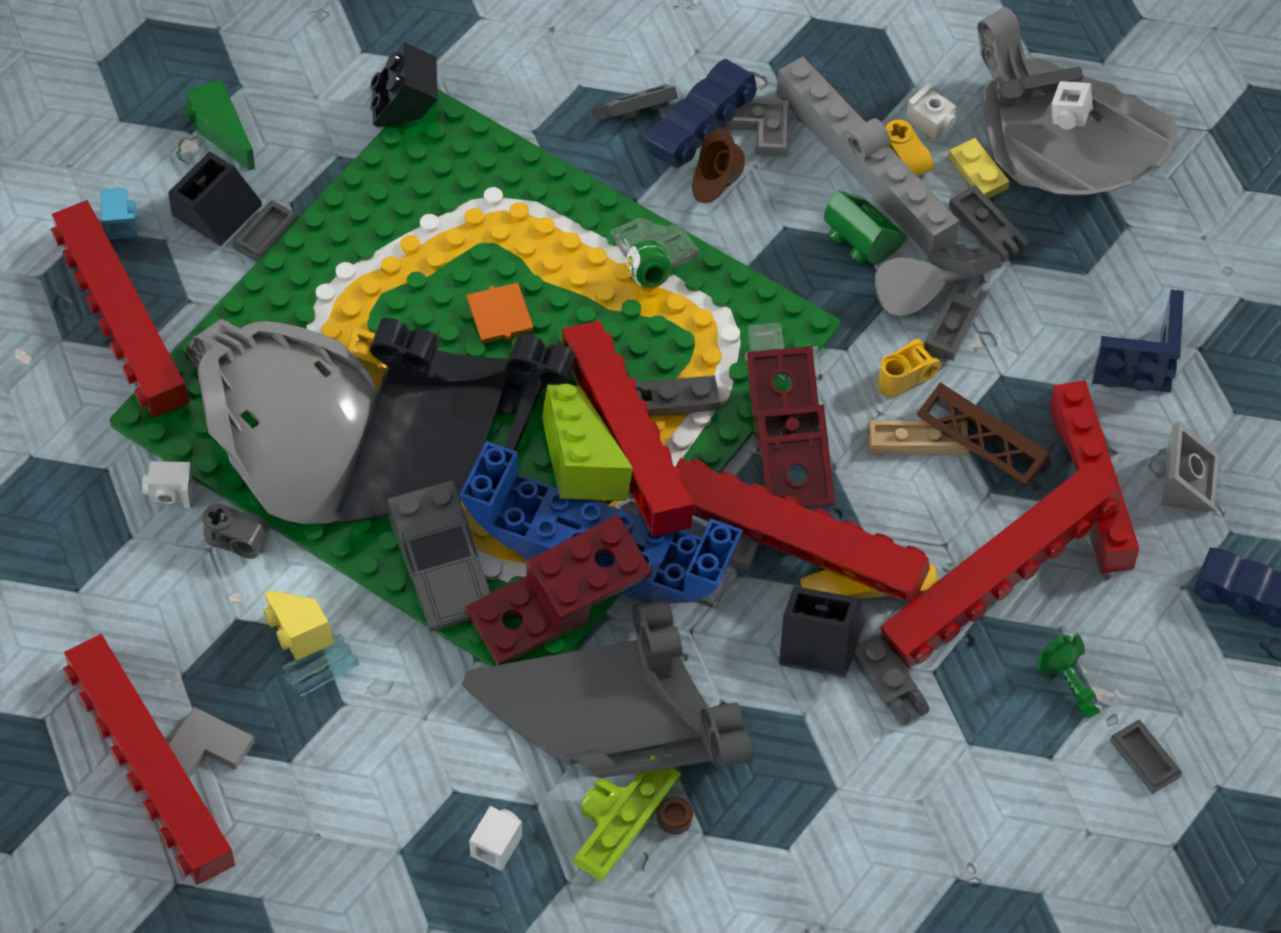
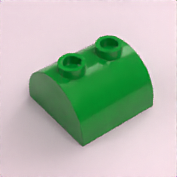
M837 190L826 207L824 221L831 227L828 235L841 245L847 241L853 247L849 254L863 265L867 261L876 264L886 260L908 238L907 235L863 197Z

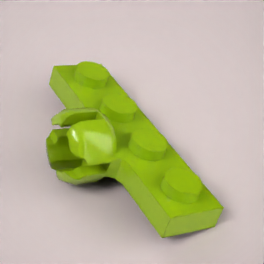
M651 755L648 760L656 759L657 757ZM674 768L640 772L625 788L618 787L605 778L598 779L593 784L595 788L587 791L580 809L581 814L594 821L597 828L575 855L573 864L603 883L657 811L659 805L678 783L681 773Z

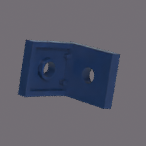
M1170 291L1161 326V342L1101 336L1093 370L1092 384H1101L1106 387L1135 388L1139 391L1153 390L1171 393L1172 378H1175L1177 371V359H1180L1184 291Z

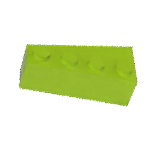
M570 384L547 385L542 421L559 498L627 501L633 467L581 386Z

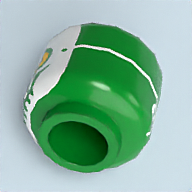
M653 240L638 242L631 247L627 254L626 264L632 279L641 287H658L666 282L671 275L672 264L665 248L659 242Z

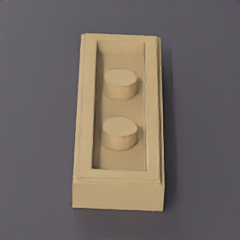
M868 420L867 423L868 454L968 455L969 450L924 420ZM967 421L956 422L958 433L964 437L968 436ZM953 423L946 424L953 429Z

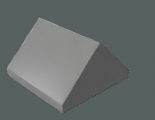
M1180 422L1174 423L1167 447L1162 505L1208 512L1215 510L1219 454Z

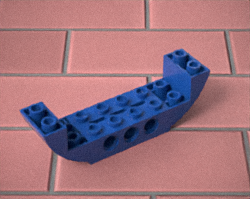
M487 441L459 494V498L477 523L502 544L522 555L525 561L619 515L652 570L651 577L619 594L644 603L668 599L670 604L698 601L712 594L718 588L743 532L742 529L710 519L702 538L681 530L652 537L641 516L594 500L560 499L557 487L518 474V452ZM600 554L595 558V562L598 566L607 568L613 565L614 559L608 554Z

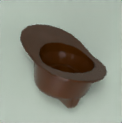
M722 129L714 130L706 137L702 144L692 182L693 196L698 202L705 204L714 201L722 194L726 187L735 182L743 173L745 166L743 150L739 145L735 144L732 135L728 131Z

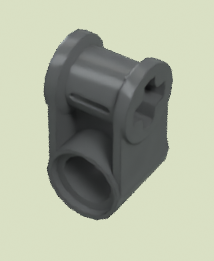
M213 504L207 507L202 516L205 526L203 536L207 544L236 553L248 559H254L258 556L271 528L264 518L256 514L245 513L227 507L223 504Z

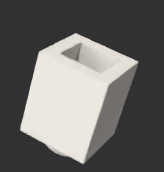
M490 806L469 840L470 856L502 871L522 838V821L509 810H498Z

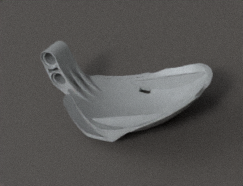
M1001 8L978 22L977 31L981 57L994 79L988 84L984 93L985 117L995 162L1020 185L1037 187L1055 194H1097L1134 184L1135 182L1133 181L1139 179L1152 169L1160 168L1168 159L1177 141V127L1174 118L1146 104L1134 95L1122 94L1110 83L1084 76L1080 83H1091L1093 109L1102 119L1096 121L1088 114L1084 127L1075 126L1069 130L1053 124L1051 104L1056 91L1046 93V96L1036 100H1028V97L1019 98L1011 106L1000 107V105H997L995 100H993V95L998 88L1000 89L1003 82L1065 68L1044 59L1028 58L1026 60L1019 22L1016 15L1009 8ZM1067 95L1069 101H1078L1080 95Z
M220 319L193 337L186 347V352L192 364L198 369L208 433L228 453L230 463L267 513L283 520L300 524H326L339 520L335 510L378 393L365 367L340 341L302 327L284 323L262 321L238 328ZM248 412L258 422V425L252 429L241 417L243 413Z

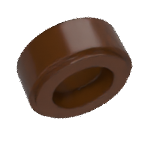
M668 798L658 807V824L666 833L674 835L684 833L692 824L693 809L683 798Z

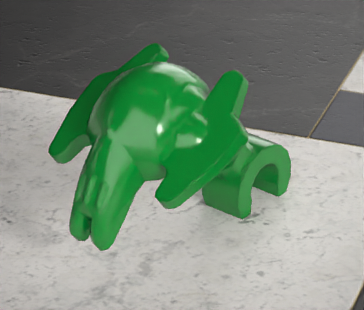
M1079 633L1074 634L1072 641H1070L1072 638L1069 635H1059L1048 644L1046 649L1041 651L1038 661V672L1040 675L1044 674L1046 678L1052 676V671L1063 673L1064 680H1066L1067 685H1070L1069 688L1076 697V703L1080 712L1085 718H1090L1100 713V709L1091 700L1096 697V694L1093 690L1086 689L1082 685L1083 683L1079 680V676L1076 675L1075 669H1072L1078 658L1085 653L1083 640Z

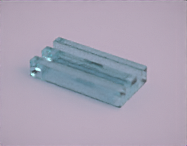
M341 634L333 637V645L297 661L294 659L281 666L283 676L299 698L359 665L358 657L351 652L348 643L345 644ZM344 656L346 658L302 684L298 683L311 674L322 671L327 665Z

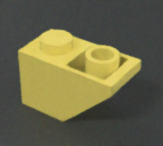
M271 590L264 593L268 606L263 609L266 620L271 628L277 626L278 631H276V635L284 651L290 649L296 661L334 644L329 622L315 599Z

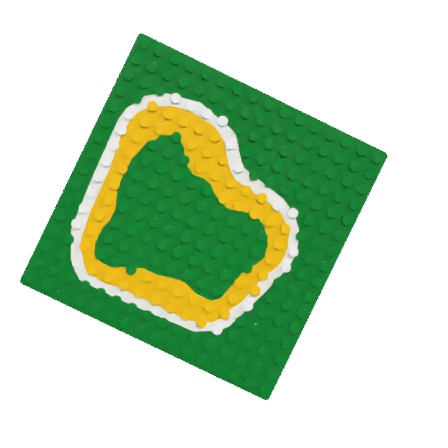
M437 89L438 99L422 119L385 126L170 354L185 382L190 403L153 418L147 406L144 408L140 407L135 393H133L110 418V425L113 429L165 462H191L193 479L246 513L256 514L264 518L270 524L271 529L427 626L390 525L389 516L344 524L340 520L326 524H300L286 521L267 513L230 463L228 453L208 433L198 369L192 364L186 352V347L193 337L220 319L238 328L254 322L270 321L302 327L340 341L347 348L353 327L375 333L380 319L393 318L404 323L410 331L425 329L436 334L440 339L438 351L475 357L509 358L516 336H512L510 340L503 338L482 344L466 295L489 290L490 286L497 288L518 283L534 327V331L527 334L540 338L547 347L553 344L562 345L563 328L600 321L605 332L611 333L614 349L617 355H622L628 377L647 382L715 375L720 402L719 410L649 416L652 423L655 422L657 424L663 446L667 445L669 447L674 467H676L680 458L688 461L696 459L705 463L710 470L721 473L754 433L746 352L812 346L815 359L840 327V320L832 314ZM644 240L659 242L665 248L672 264L671 275L668 280L655 288L639 286L632 279L626 264L627 254L631 247ZM369 373L377 390H379L382 378ZM571 373L567 384L578 386ZM778 374L773 379L776 389L787 391L791 388V379L787 375ZM542 388L516 450L518 452V474L557 487L542 421L547 388ZM651 397L642 398L645 401H651ZM248 412L241 415L252 429L258 425V422ZM513 412L495 414L486 441L505 448L516 414ZM630 491L628 492L627 501L594 500L642 517ZM460 499L490 594L525 577L527 561L524 560V557L490 535L471 516ZM618 593L592 606L589 623L510 663L575 651L621 594ZM509 615L503 619L502 623L508 629H516L521 626L522 620L516 615ZM470 620L434 631L488 666H497Z

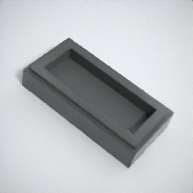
M271 200L233 242V247L236 251L258 262L294 224L298 216L293 211Z
M1140 719L1111 736L1110 742L1152 794L1181 777L1182 771Z

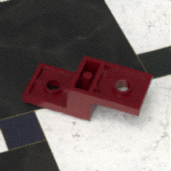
M812 346L746 352L756 452L761 453L764 487L770 491V494L777 497L789 496L794 498L805 508L834 506L835 497L824 404L819 405ZM778 374L787 375L791 379V388L787 391L776 389L773 383L774 377ZM793 466L802 467L807 474L806 481L801 484L793 483L788 477L789 469Z
M616 515L528 559L525 577L465 606V612L495 664H507L589 623L592 606L651 577L652 570L619 515ZM600 554H608L614 559V563L610 567L603 568L596 564L595 558ZM509 615H516L522 620V624L516 629H508L503 625L502 621Z

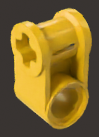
M900 119L889 122L886 125V129L890 136L889 147L917 177L931 172L934 166L931 154L922 144L912 126Z
M915 339L882 359L877 386L884 395L899 396L912 387L934 377L941 368V362L929 355L924 349V343L920 339Z

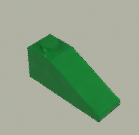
M219 80L186 90L188 104H184L183 108L188 122H194L199 134L248 170L255 169L253 149L223 81Z

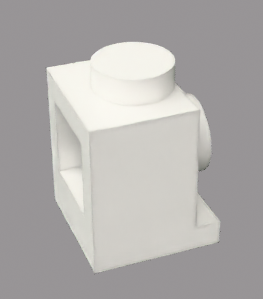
M1059 82L1051 104L1054 125H1059L1067 130L1073 129L1075 126H1085L1088 114L1093 109L1091 83ZM1067 95H1080L1078 101H1069L1067 99Z
M927 83L908 101L906 121L936 140L944 131L946 133L949 132L955 125L957 106L933 91L932 85Z
M150 461L149 474H143L142 493L150 495L151 502H159L161 504L183 503L184 508L191 509L194 481L191 462Z

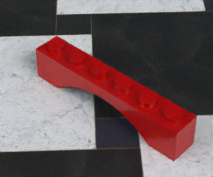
M1086 380L1053 385L1049 404L1050 413L1056 432L1066 445L1076 471L1078 472L1092 461L1119 491L1117 509L1109 517L1099 518L1092 524L1090 529L1092 546L1101 574L1134 569L1139 552V544Z

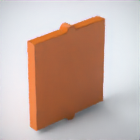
M518 283L497 288L490 286L489 290L466 295L482 344L503 338L510 340L512 336L534 331Z

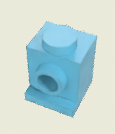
M116 187L100 190L102 224L108 239L138 237L135 221L134 200L128 201L126 188Z

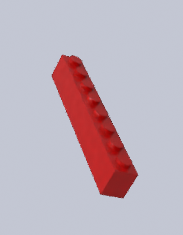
M88 200L53 213L52 218L55 227L50 229L57 246H64L65 250L62 251L68 268L75 267L77 272L74 273V278L80 291L87 290L89 295L85 297L92 314L99 313L101 318L97 319L102 334L105 338L108 336L112 338L113 341L109 344L117 361L122 359L125 363L122 366L123 373L129 385L135 383L137 389L134 390L140 407L144 408L147 406L152 417L155 418L190 403L185 382Z
M600 321L563 328L562 345L570 348L576 354L571 373L577 385L581 386L633 467L629 491L652 537L691 528L692 513L696 512L694 496L692 493H687L684 487L683 475L680 469H675L672 463L669 447L667 445L663 446L660 440L659 428L655 422H651L645 400L639 399L635 380L633 377H628L624 359L621 354L617 355L614 349L611 333L605 332Z
M680 458L675 469H680L683 475L684 487L687 493H692L694 496L696 512L692 513L693 516L708 522L710 519L742 529V536L907 603H911L917 598L930 570L928 557L919 548L914 546L902 547L895 544L890 537L884 534L876 533L872 535L863 531L862 527L854 522L846 520L842 523L832 519V516L822 509L814 508L812 511L802 507L792 497H777L770 494V491L762 485L755 483L751 486L740 482L739 478L726 471H722L721 474L712 471L705 463L696 459L688 461Z
M1090 461L881 625L882 636L893 652L908 668H911L916 663L921 664L933 654V649L942 642L948 643L959 634L960 628L969 621L975 622L980 619L990 604L996 600L1001 601L1012 592L1013 586L1022 579L1028 580L1033 577L1039 570L1040 565L1047 559L1053 560L1064 551L1066 544L1074 538L1080 539L1085 536L1091 529L1092 524L1099 518L1109 517L1118 507V488Z
M102 633L65 651L64 655L67 666L63 667V671L71 686L78 685L81 690L78 696L87 713L93 710L97 717L94 723L102 739L109 737L113 744L110 750L116 763L119 766L125 764L130 772L126 774L132 790L135 794L141 791L146 799L142 802L143 807L150 820L157 819L162 826L159 829V833L168 849L174 847L179 856L175 860L182 874L185 877L191 875L195 884L199 885L235 866L230 845Z

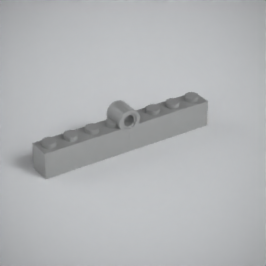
M804 57L778 70L776 94L782 100H789V108L927 255L931 251H939L940 248L956 244L959 220L889 147V133L881 121L873 118L865 122Z

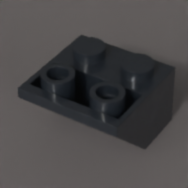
M405 42L397 52L391 53L386 66L381 72L375 73L370 83V89H372L370 109L373 114L374 126L382 127L423 118L438 99L436 56Z
M210 151L168 192L172 216L220 246L262 206V201L238 170Z
M794 586L783 615L780 665L846 678L866 620L860 599Z

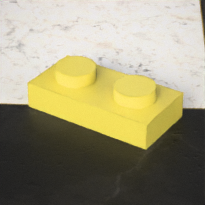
M976 138L949 150L948 159L970 187L975 185L988 199L1009 189L1010 181Z

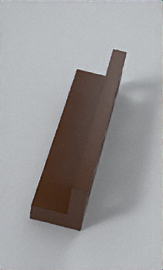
M941 382L917 412L919 418L1025 487L1028 486L1039 470L1044 473L1051 464L1049 452ZM937 403L949 411L951 417L937 419L930 415L929 411ZM967 421V424L978 430V434L964 437L958 433L956 422ZM953 423V429L946 424ZM992 439L1003 446L1006 452L990 454L985 450L984 440ZM975 441H980V446H981V447H979L978 445H976V444L973 443V442H975ZM1018 456L1031 465L1025 475L1012 468L1011 457ZM1007 458L1008 465L1002 462L1001 459Z

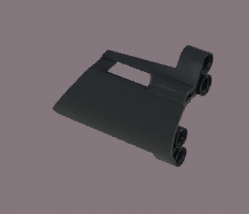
M393 318L380 319L369 351L376 359L385 364L387 368L335 510L340 522L344 524L389 516L387 499L448 481H453L459 496L484 447L494 415L501 412H513L516 414L505 448L516 451L542 388H547V385L568 383L576 359L575 352L563 345L553 344L547 347L540 338L531 334L521 333L515 338L509 358H487L453 354L437 350L440 339L431 331L425 329L410 331L399 320Z

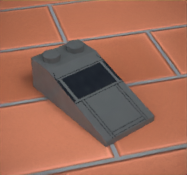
M453 481L387 499L389 522L429 631L432 632L469 621L470 619L465 612V606L489 595L490 591Z

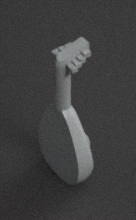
M901 257L885 261L877 268L874 285L878 301L883 310L890 316L902 317L916 313L924 308L939 294L945 283L974 277V275L950 270L942 271L939 267L930 263ZM991 271L980 274L983 277L984 284L989 282V273Z

